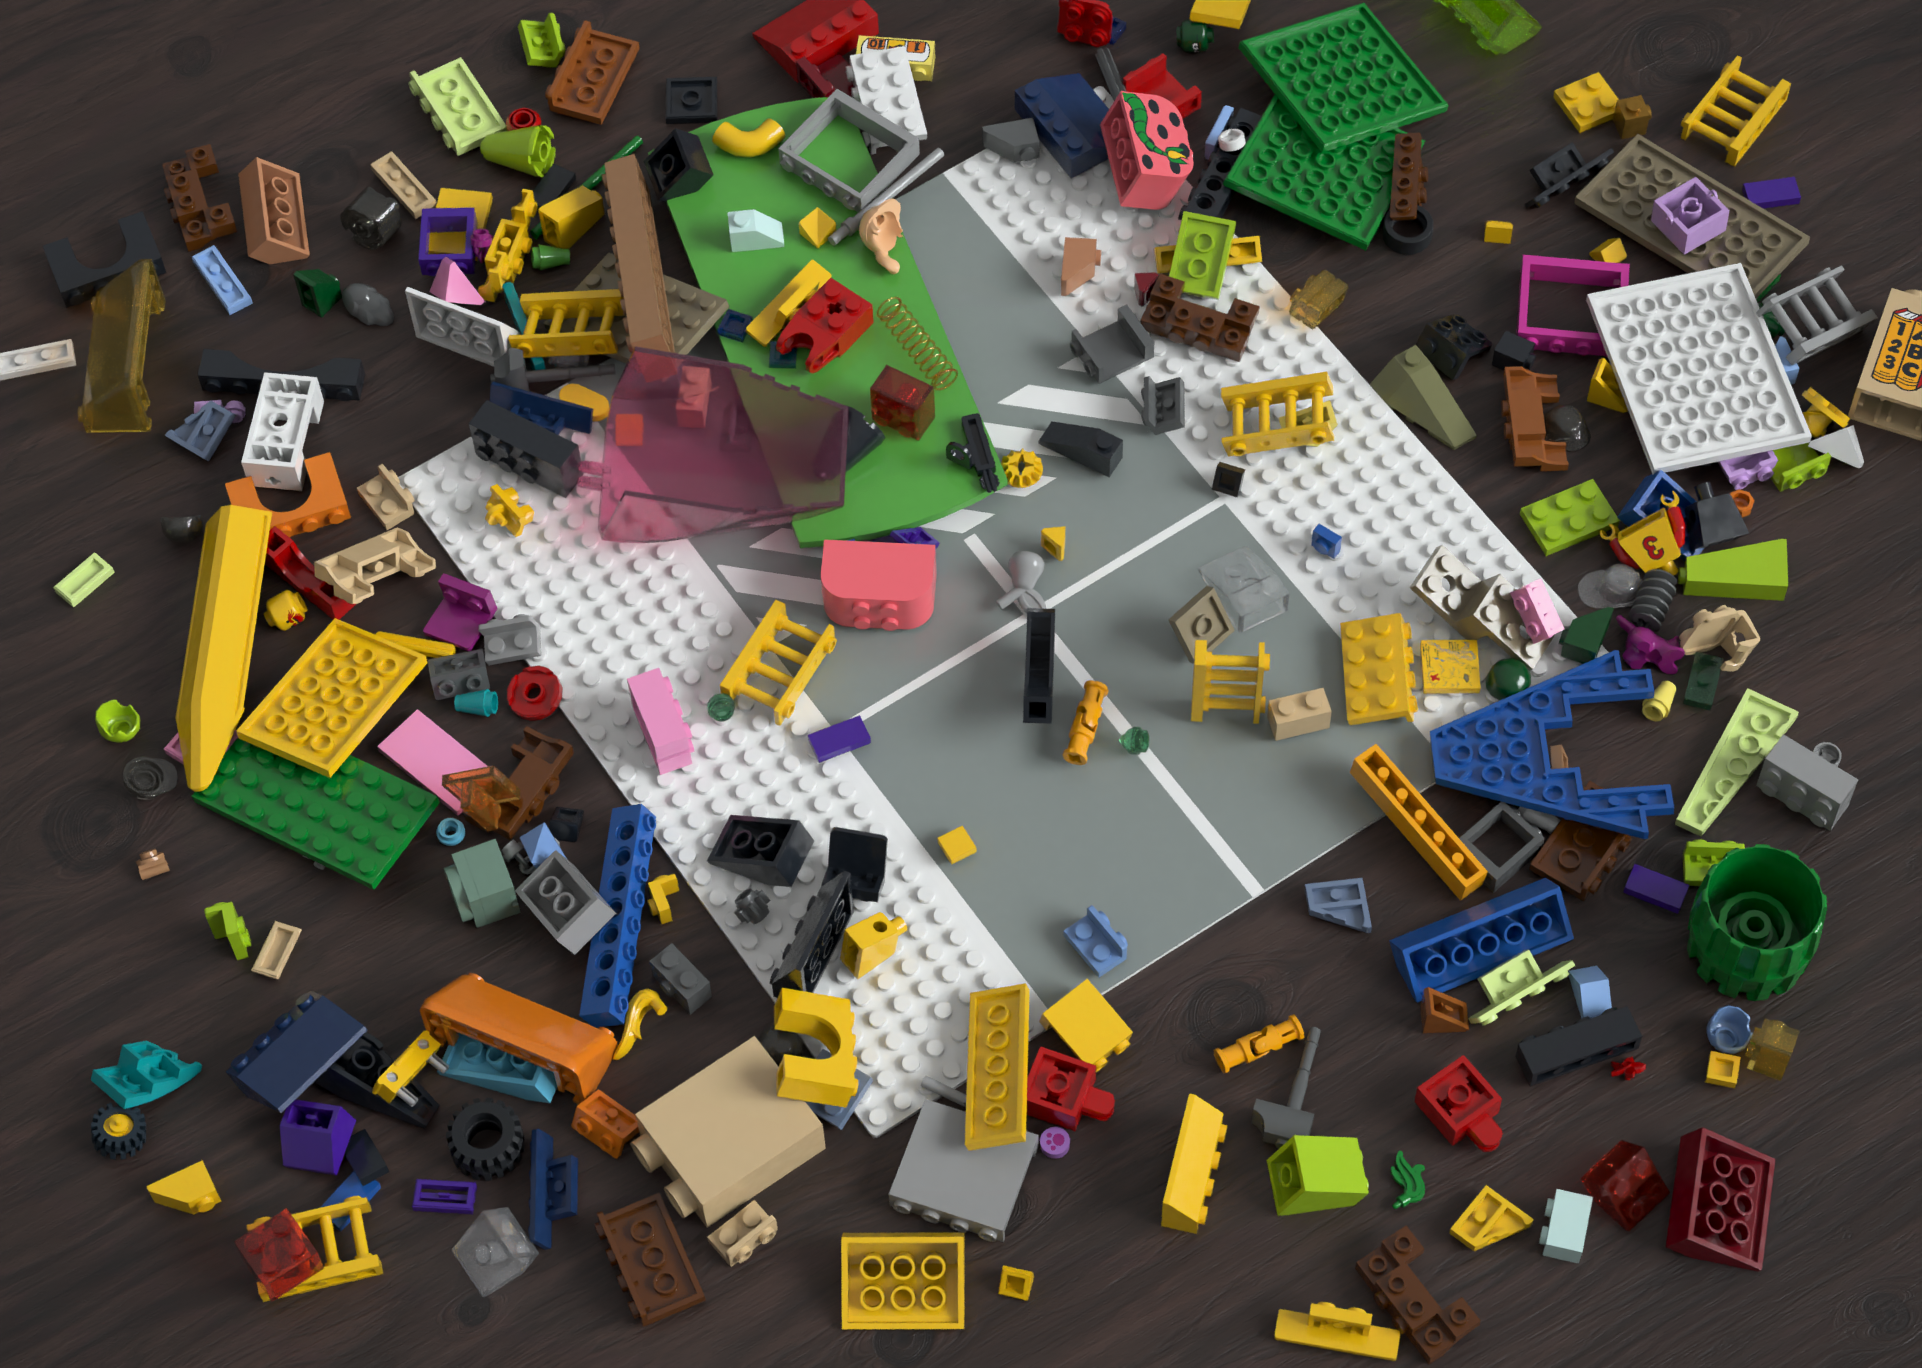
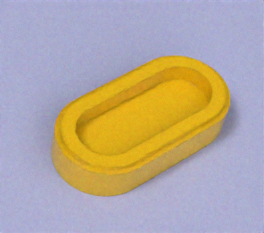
M572 383L565 385L560 390V400L593 408L592 421L594 422L605 419L610 412L607 398L586 387Z

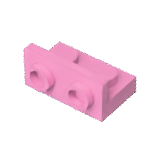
M1541 578L1510 593L1514 606L1519 611L1526 626V631L1534 644L1549 639L1554 634L1564 630L1563 624Z

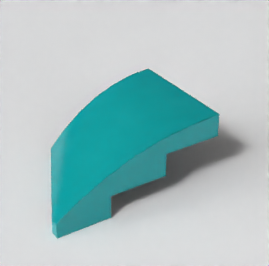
M149 1041L122 1045L118 1065L93 1070L91 1081L123 1109L153 1101L179 1088L201 1072L202 1064L197 1061L188 1064L178 1060L177 1053L163 1049Z

